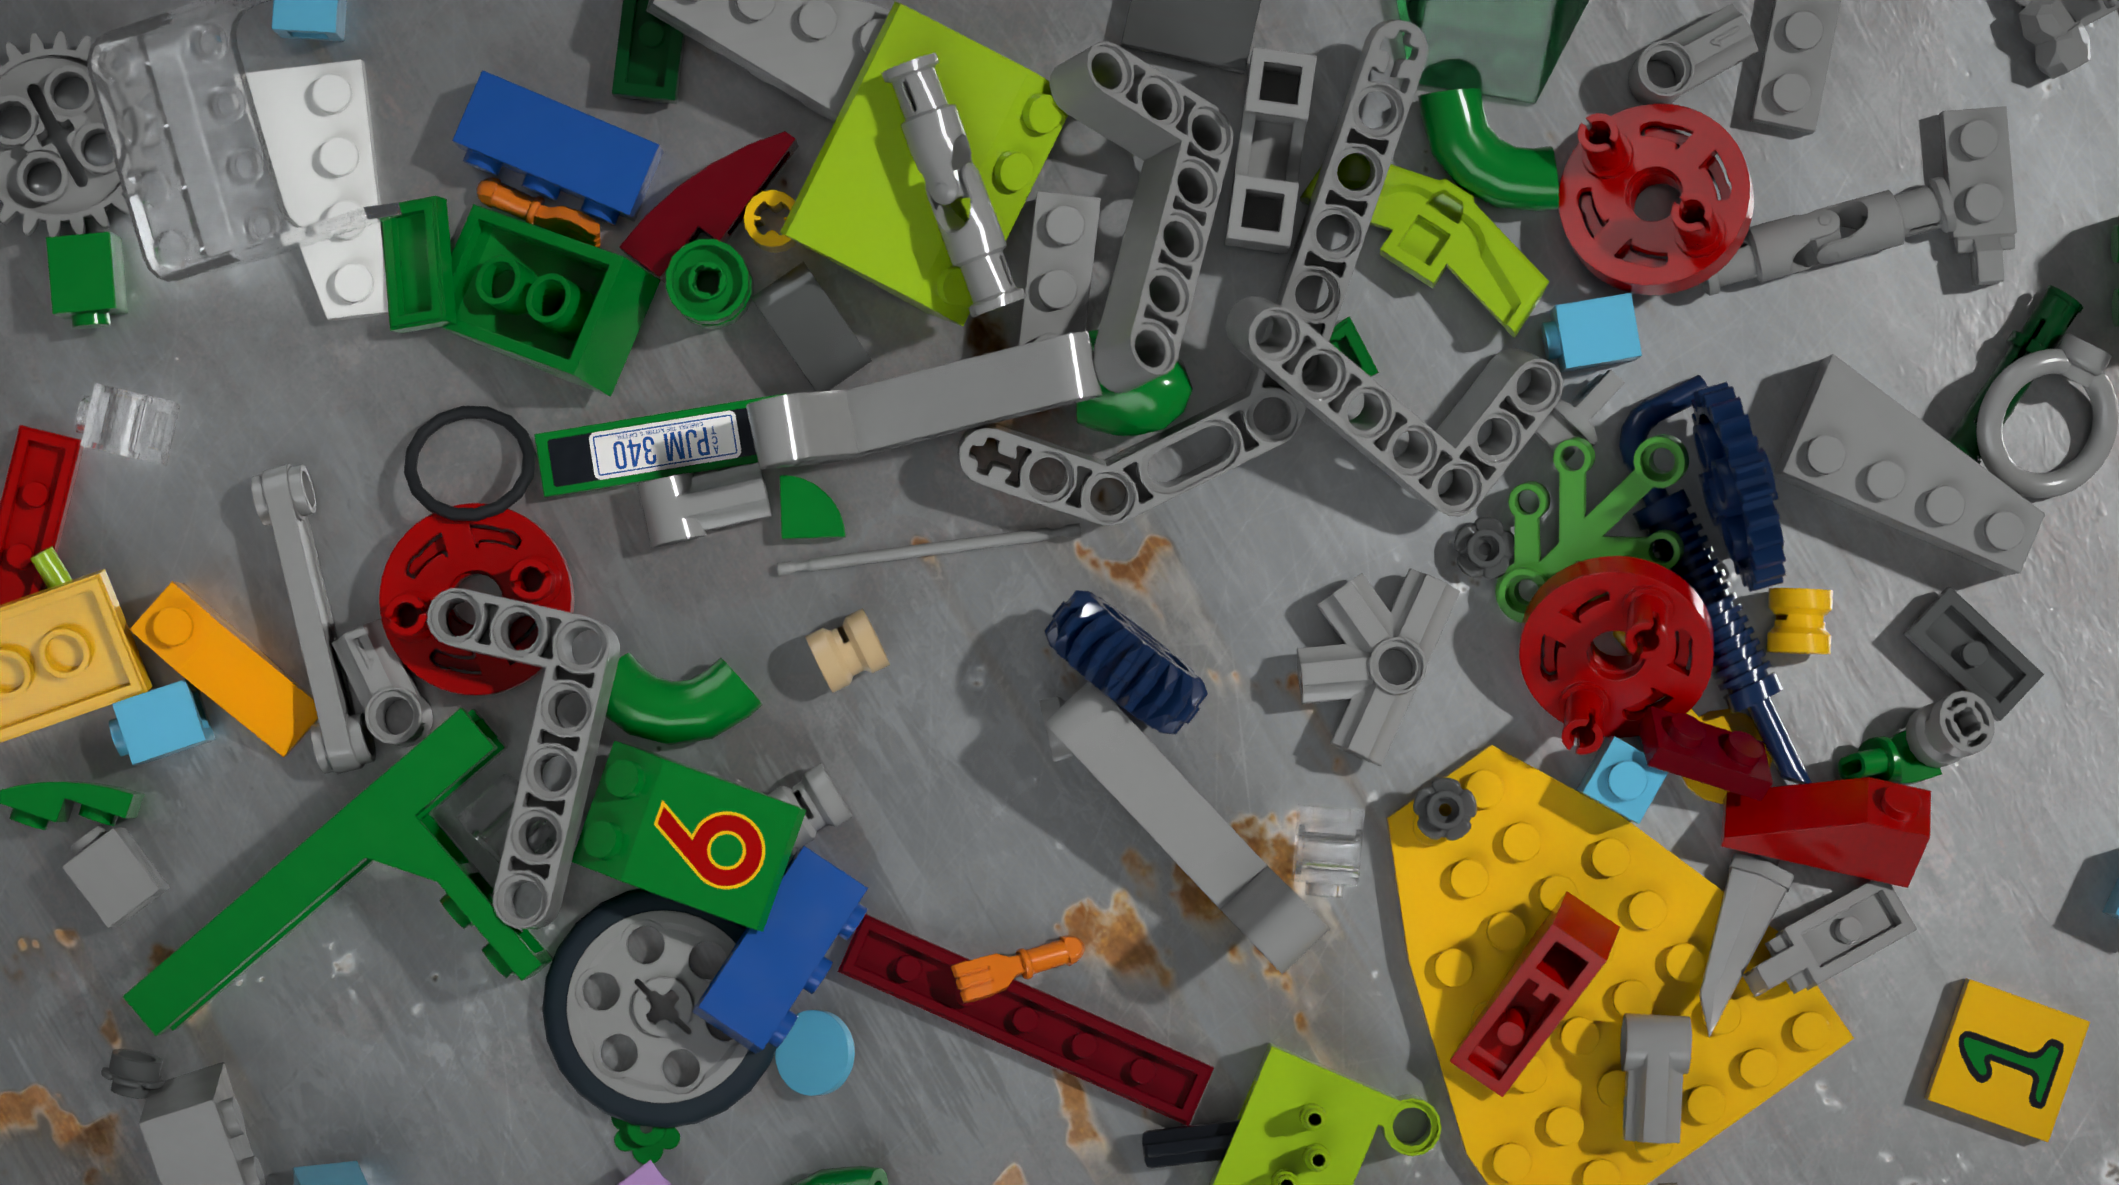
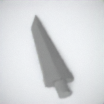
M1734 853L1699 993L1709 1038L1780 903L1791 887L1794 875L1778 867L1779 859L1757 854L1751 857L1739 853Z

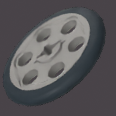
M641 888L626 891L601 902L575 923L557 948L547 973L542 1012L547 1043L557 1066L580 1096L603 1113L630 1124L671 1128L697 1124L728 1110L753 1089L770 1066L776 1047L767 1043L764 1050L755 1054L734 1039L720 1040L714 1037L709 1031L707 1022L692 1012L712 979H704L696 975L691 969L689 961L694 947L706 941L715 942L721 946L727 958L745 931L746 926ZM642 926L655 928L664 939L662 955L651 964L637 962L628 951L630 935L634 930ZM607 973L616 979L620 987V996L617 1003L607 1010H597L591 1007L584 998V985L593 974ZM639 979L651 992L655 990L660 995H665L671 990L674 991L680 998L674 1006L680 1014L678 1018L692 1032L688 1034L676 1021L672 1023L667 1018H662L657 1023L653 1022L648 1016L653 1008L652 1003L647 999L649 995L636 984V980ZM615 1034H622L631 1038L636 1044L638 1051L637 1060L634 1065L622 1072L613 1071L606 1067L601 1057L603 1043L607 1038ZM679 1049L693 1053L700 1066L698 1078L692 1084L683 1087L672 1085L663 1073L665 1058L670 1052Z

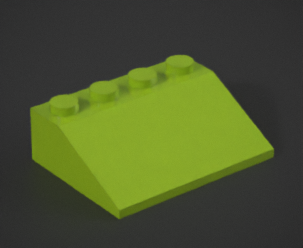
M894 2L780 233L921 311L963 327L970 314L969 307L973 304V300L960 266L952 265L926 193V182L911 155L901 128L905 117L892 83L884 82L881 73L910 60L931 53L937 54L939 62L934 68L947 103L954 104L957 108L971 149L973 165L976 166L981 175L1005 241L1068 114L1056 104L1050 90V81L933 19L901 3ZM970 197L955 199V201L950 203L951 208L964 222H968L971 207Z

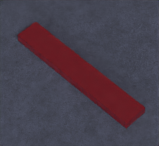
M867 913L856 928L838 969L839 973L1182 1124L1190 1125L1214 1070V1066L1017 979H1013L1007 989L1000 993L970 1003H964L960 995L961 990L958 989L956 984L957 978L954 977L951 967L971 959Z

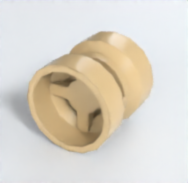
M863 608L846 616L843 625L830 631L821 628L805 636L832 693L850 685L853 676L864 670L875 673L890 665Z

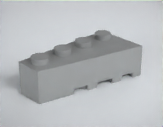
M649 0L646 9L650 14L710 50L724 55L747 69L748 73L767 84L774 85L802 102L807 108L834 122L891 10L862 0Z
M1834 354L1821 360L1773 473L1774 477L2005 576L2021 573L2045 516V513Z
M224 1062L165 1080L162 1088L150 1089L141 1114L139 1126L161 1185H266L260 1162L253 1155L243 1115L235 1098Z

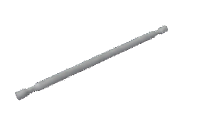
M1080 523L1069 524L1063 528L1031 529L811 558L805 562L797 563L790 561L777 563L780 576L801 570L817 571L1045 541L1059 536L1075 537L1081 536Z

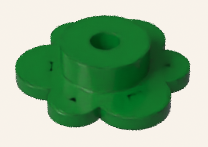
M611 1116L613 1125L619 1130L614 1138L616 1147L625 1152L632 1150L634 1158L641 1164H645L650 1160L653 1164L662 1157L664 1149H674L680 1142V1134L675 1127H653L651 1132L644 1133L641 1130V1126L633 1125Z

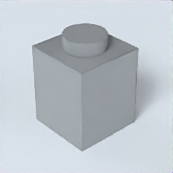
M102 825L92 829L70 847L76 856L62 866L107 928L121 926L171 888L125 827L112 828L108 832H106Z

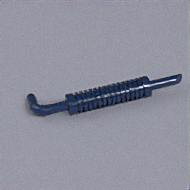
M1700 375L1690 378L1648 400L1645 399L1629 412L1621 427L1619 441L1623 463L1626 465L1629 473L1635 469V452L1647 440L1651 429L1659 422L1691 407V400L1694 399L1693 392L1708 387ZM1654 487L1642 498L1646 507L1632 515L1640 531L1647 529L1649 534L1644 537H1649L1659 530H1671L1677 533L1683 541V557L1679 563L1669 570L1684 579L1696 591L1708 610L1714 634L1713 667L1715 666L1717 671L1712 673L1714 680L1721 678L1722 683L1717 686L1720 691L1727 690L1728 694L1723 696L1731 714L1747 708L1780 777L1796 784L1812 783L1770 699L1771 696L1783 690V687L1775 672L1769 674L1767 672V669L1772 665L1769 660L1762 661L1761 658L1766 653L1764 649L1757 651L1755 646L1759 645L1760 641L1758 637L1751 639L1750 634L1755 631L1752 626L1745 627L1744 623L1749 621L1747 615L1740 617L1738 612L1743 607L1741 603L1734 605L1732 600L1736 599L1737 595L1735 592L1728 593L1727 589L1732 585L1729 580L1722 581L1721 577L1725 576L1726 573L1724 569L1717 571L1715 566L1720 564L1718 557L1714 559L1710 557V554L1715 552L1713 546L1706 548L1704 545L1709 540L1707 534L1700 537L1698 531L1704 529L1702 524L1694 525L1692 521L1698 517L1696 512L1689 514L1687 508L1691 507L1692 504L1685 490L1681 489L1669 495L1666 488ZM1665 539L1655 540L1653 553L1658 551L1660 555L1657 559L1670 561L1674 554L1672 544Z

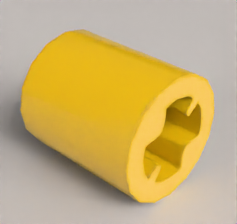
M778 190L762 191L752 197L745 209V229L755 245L767 252H785L797 244L796 241L783 234L779 235L774 230H770L763 235L758 232L757 228L765 225L760 217V214L765 209L769 208L774 213H779L784 208L789 212L791 211L795 200L785 192Z

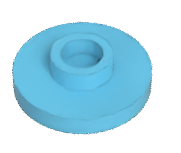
M823 1010L802 1011L796 1014L798 1018L781 1045L776 1048L775 1060L781 1078L792 1090L809 1096L827 1095L840 1088L851 1073L855 1058L853 1037L847 1025L835 1014Z

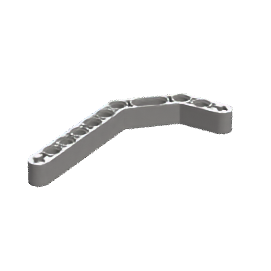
M1390 19L1380 22L1371 29L1365 39L1275 303L1297 314L1327 341H1330L1427 60L1428 43L1426 36L1418 26L1409 21ZM1399 30L1405 33L1403 44L1412 48L1408 59L1398 58L1395 61L1390 77L1403 78L1400 90L1389 83L1368 80L1371 68L1378 73H1385L1389 54L1386 51L1380 50L1381 42L1384 38L1395 39ZM1379 91L1389 99L1391 115L1385 124L1373 129L1363 124L1358 110L1363 97L1369 93ZM1360 153L1369 161L1370 176L1361 187L1347 189L1343 187L1338 179V165L1348 154ZM1328 215H1342L1348 222L1350 229L1349 237L1345 244L1333 250L1322 248L1316 236L1317 226L1320 221ZM1312 275L1323 277L1329 289L1328 298L1325 303L1314 310L1300 308L1295 298L1296 287L1299 282L1305 277ZM1272 316L1269 318L1262 342L1268 339L1273 331ZM1318 355L1310 357L1305 362L1301 375L1303 383L1315 376L1319 367ZM1254 364L1244 392L1106 460L994 423L966 430L959 441L958 457L963 472L969 479L980 485L1100 525L1113 526L1124 523L1287 442L1299 429L1306 406ZM1275 397L1285 402L1287 408L1286 419L1277 429L1271 431L1261 430L1254 423V409L1263 399ZM1213 425L1221 426L1228 431L1230 437L1229 447L1219 458L1172 481L1158 482L1149 476L1148 463L1151 457L1159 450ZM987 437L996 439L998 452L1014 459L1017 456V446L1028 448L1019 461L1018 481L1015 482L1007 479L1012 472L1011 467L998 461H990L987 469L978 468L976 455L969 452L972 445L983 446L986 443ZM1050 457L1061 461L1066 471L1065 478L1058 487L1051 490H1040L1031 483L1029 479L1030 470L1039 459ZM1115 478L1124 484L1126 489L1125 498L1121 505L1115 509L1108 511L1100 510L1091 503V490L1099 480Z

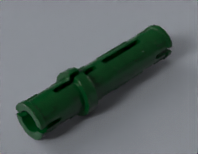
M2049 285L2045 290V295L2021 331H2012L2006 340V343L2010 346L1985 385L1980 389L1975 400L1949 439H1947L1978 464L1981 463V456L1977 444V419L1982 401L1993 381L2006 367L2017 359L2036 351L2055 349L2077 314L2081 313L2084 308L2079 301L2057 287ZM2033 380L2022 387L2013 397L2006 410L2003 426L2014 412L2015 407Z

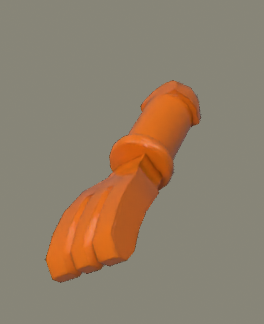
M488 177L478 184L476 188L477 197L486 206L498 208L525 220L526 223L536 224L549 231L600 248V224L581 211L566 206H544L545 199L538 196L535 198L502 183L498 178Z
M1065 935L1060 936L1057 941L1028 950L1024 948L1018 949L1016 956L1008 957L992 954L953 965L951 969L954 977L957 978L956 984L958 989L961 990L960 995L963 1002L970 1003L1006 990L1013 979L1020 975L1024 979H1031L1033 974L1065 964L1071 966L1083 956L1085 947L1081 939L1076 936Z

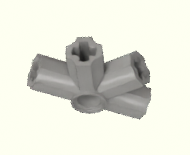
M1410 568L1389 611L1366 577L1361 573L1317 605L1344 644L1297 648L1298 683L1302 704L1349 700L1330 744L1362 760L1382 766L1416 688L1425 677L1427 664L1459 596L1460 591L1429 574ZM1385 651H1400L1410 660L1412 672L1405 684L1395 685L1388 683L1379 673V659Z

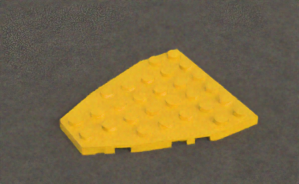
M1493 745L1487 746L1443 777L1457 780L1463 790L1471 791L1475 797L1477 813L1471 818V829L1465 836L1454 841L1447 840L1446 837L1433 840L1425 836L1417 826L1419 817L1413 811L1415 798L1386 817L1395 869L1394 876L1397 896L1399 897L1405 935L1404 942L1407 961L1428 1031L1434 1044L1442 1071V1078L1460 1131L1459 1135L1464 1151L1487 1185H1647L1854 1039L1818 986L1808 991L1805 988L1793 994L1787 982L1784 981L1763 994L1754 997L1743 976L1709 1038L1699 993L1724 891L1623 816ZM1442 804L1439 807V813L1442 816H1448L1451 813L1450 805ZM1566 891H1568L1614 922L1620 929L1606 963L1506 1094L1501 1097L1449 1061L1530 939ZM1770 925L1743 974L1772 958L1765 943L1775 938V934L1778 931ZM1625 1013L1689 1016L1691 1019L1692 1050L1689 1072L1687 1075L1683 1074L1680 1143H1644L1623 1139V1100L1625 1096L1626 1071L1621 1069L1620 1041L1622 1020Z

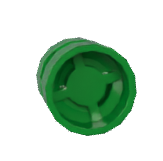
M698 239L684 245L672 256L666 270V290L672 304L689 322L702 328L721 329L736 323L747 312L752 301L751 297H753V278L746 262L731 245L717 239Z

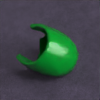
M1099 330L1089 331L1092 351ZM1178 356L1173 369L1167 374L1126 393H1115L1100 383L1102 396L1076 403V422L1091 430L1116 436H1138L1165 429L1184 412L1193 391L1183 361Z

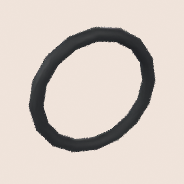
M460 406L438 413L417 430L406 449L404 475L411 494L429 512L452 521H480L503 513L523 497L534 478L536 452L528 431L511 415L488 406ZM462 419H486L504 426L517 439L523 454L522 471L513 488L496 502L477 508H456L437 501L423 488L417 472L419 453L428 437L444 425Z

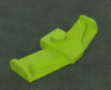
M1360 153L1348 154L1339 163L1337 175L1343 187L1356 189L1368 180L1370 165L1364 155ZM1390 164L1370 222L1372 226L1391 232L1380 248V255L1432 289L1448 268L1501 323L1506 331L1515 338L1540 301L1549 284V280L1475 204L1474 197L1446 178L1437 180ZM1321 167L1300 196V202L1309 205Z

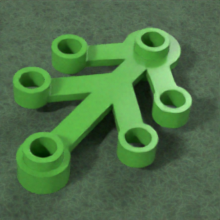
M1659 434L1645 440L1635 452V469L1587 516L1586 472L1594 465V448L1587 440L1580 437H1572L1561 442L1553 454V462L1559 472V543L1542 560L1539 517L1543 516L1549 509L1550 494L1544 485L1536 481L1524 482L1511 491L1508 505L1511 513L1515 516L1514 563L1508 566L1505 574L1498 578L1495 589L1497 603L1507 617L1519 623L1523 621L1525 611L1530 602L1524 600L1519 593V585L1522 580H1531L1540 588L1553 575L1575 564L1577 561L1602 556H1629L1654 562L1667 569L1680 562L1684 554V544L1681 537L1671 530H1659L1649 537L1604 536L1654 487H1669L1686 474L1689 466V454L1685 445L1678 438L1668 434ZM1568 446H1576L1584 453L1585 460L1580 469L1571 468L1566 464L1564 452ZM1658 448H1666L1674 455L1675 464L1672 470L1662 471L1654 464L1653 456ZM1523 490H1531L1539 497L1540 504L1536 512H1527L1521 507L1519 497ZM1656 539H1665L1672 544L1674 554L1670 561H1661L1655 557L1653 544ZM1608 593L1598 595L1588 600L1587 602L1590 603L1596 600L1597 598L1608 595Z

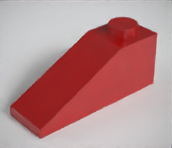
M1864 777L1770 787L1762 801L1727 792L1723 800L1721 847L1908 888L1930 839L1931 791Z
M1566 891L1530 939L1451 1056L1449 1062L1503 1097L1606 963L1620 927Z

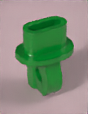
M1906 731L1890 737L1879 736L1869 738L1860 745L1858 752L1842 757L1838 762V772L1842 780L1871 777L1893 783L1911 785L1942 774L1940 768L1926 766L1917 760L1910 751L1906 740Z

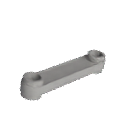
M287 464L263 471V474L252 477L251 490L255 508L262 524L265 526L272 524L319 723L311 726L314 754L319 768L324 774L331 772L340 774L361 769L364 767V764L372 763L376 760L375 742L373 735L367 728L365 714L362 712L355 713L346 672L332 645V642L338 638L308 515L316 512V498L312 481L303 464L296 466Z

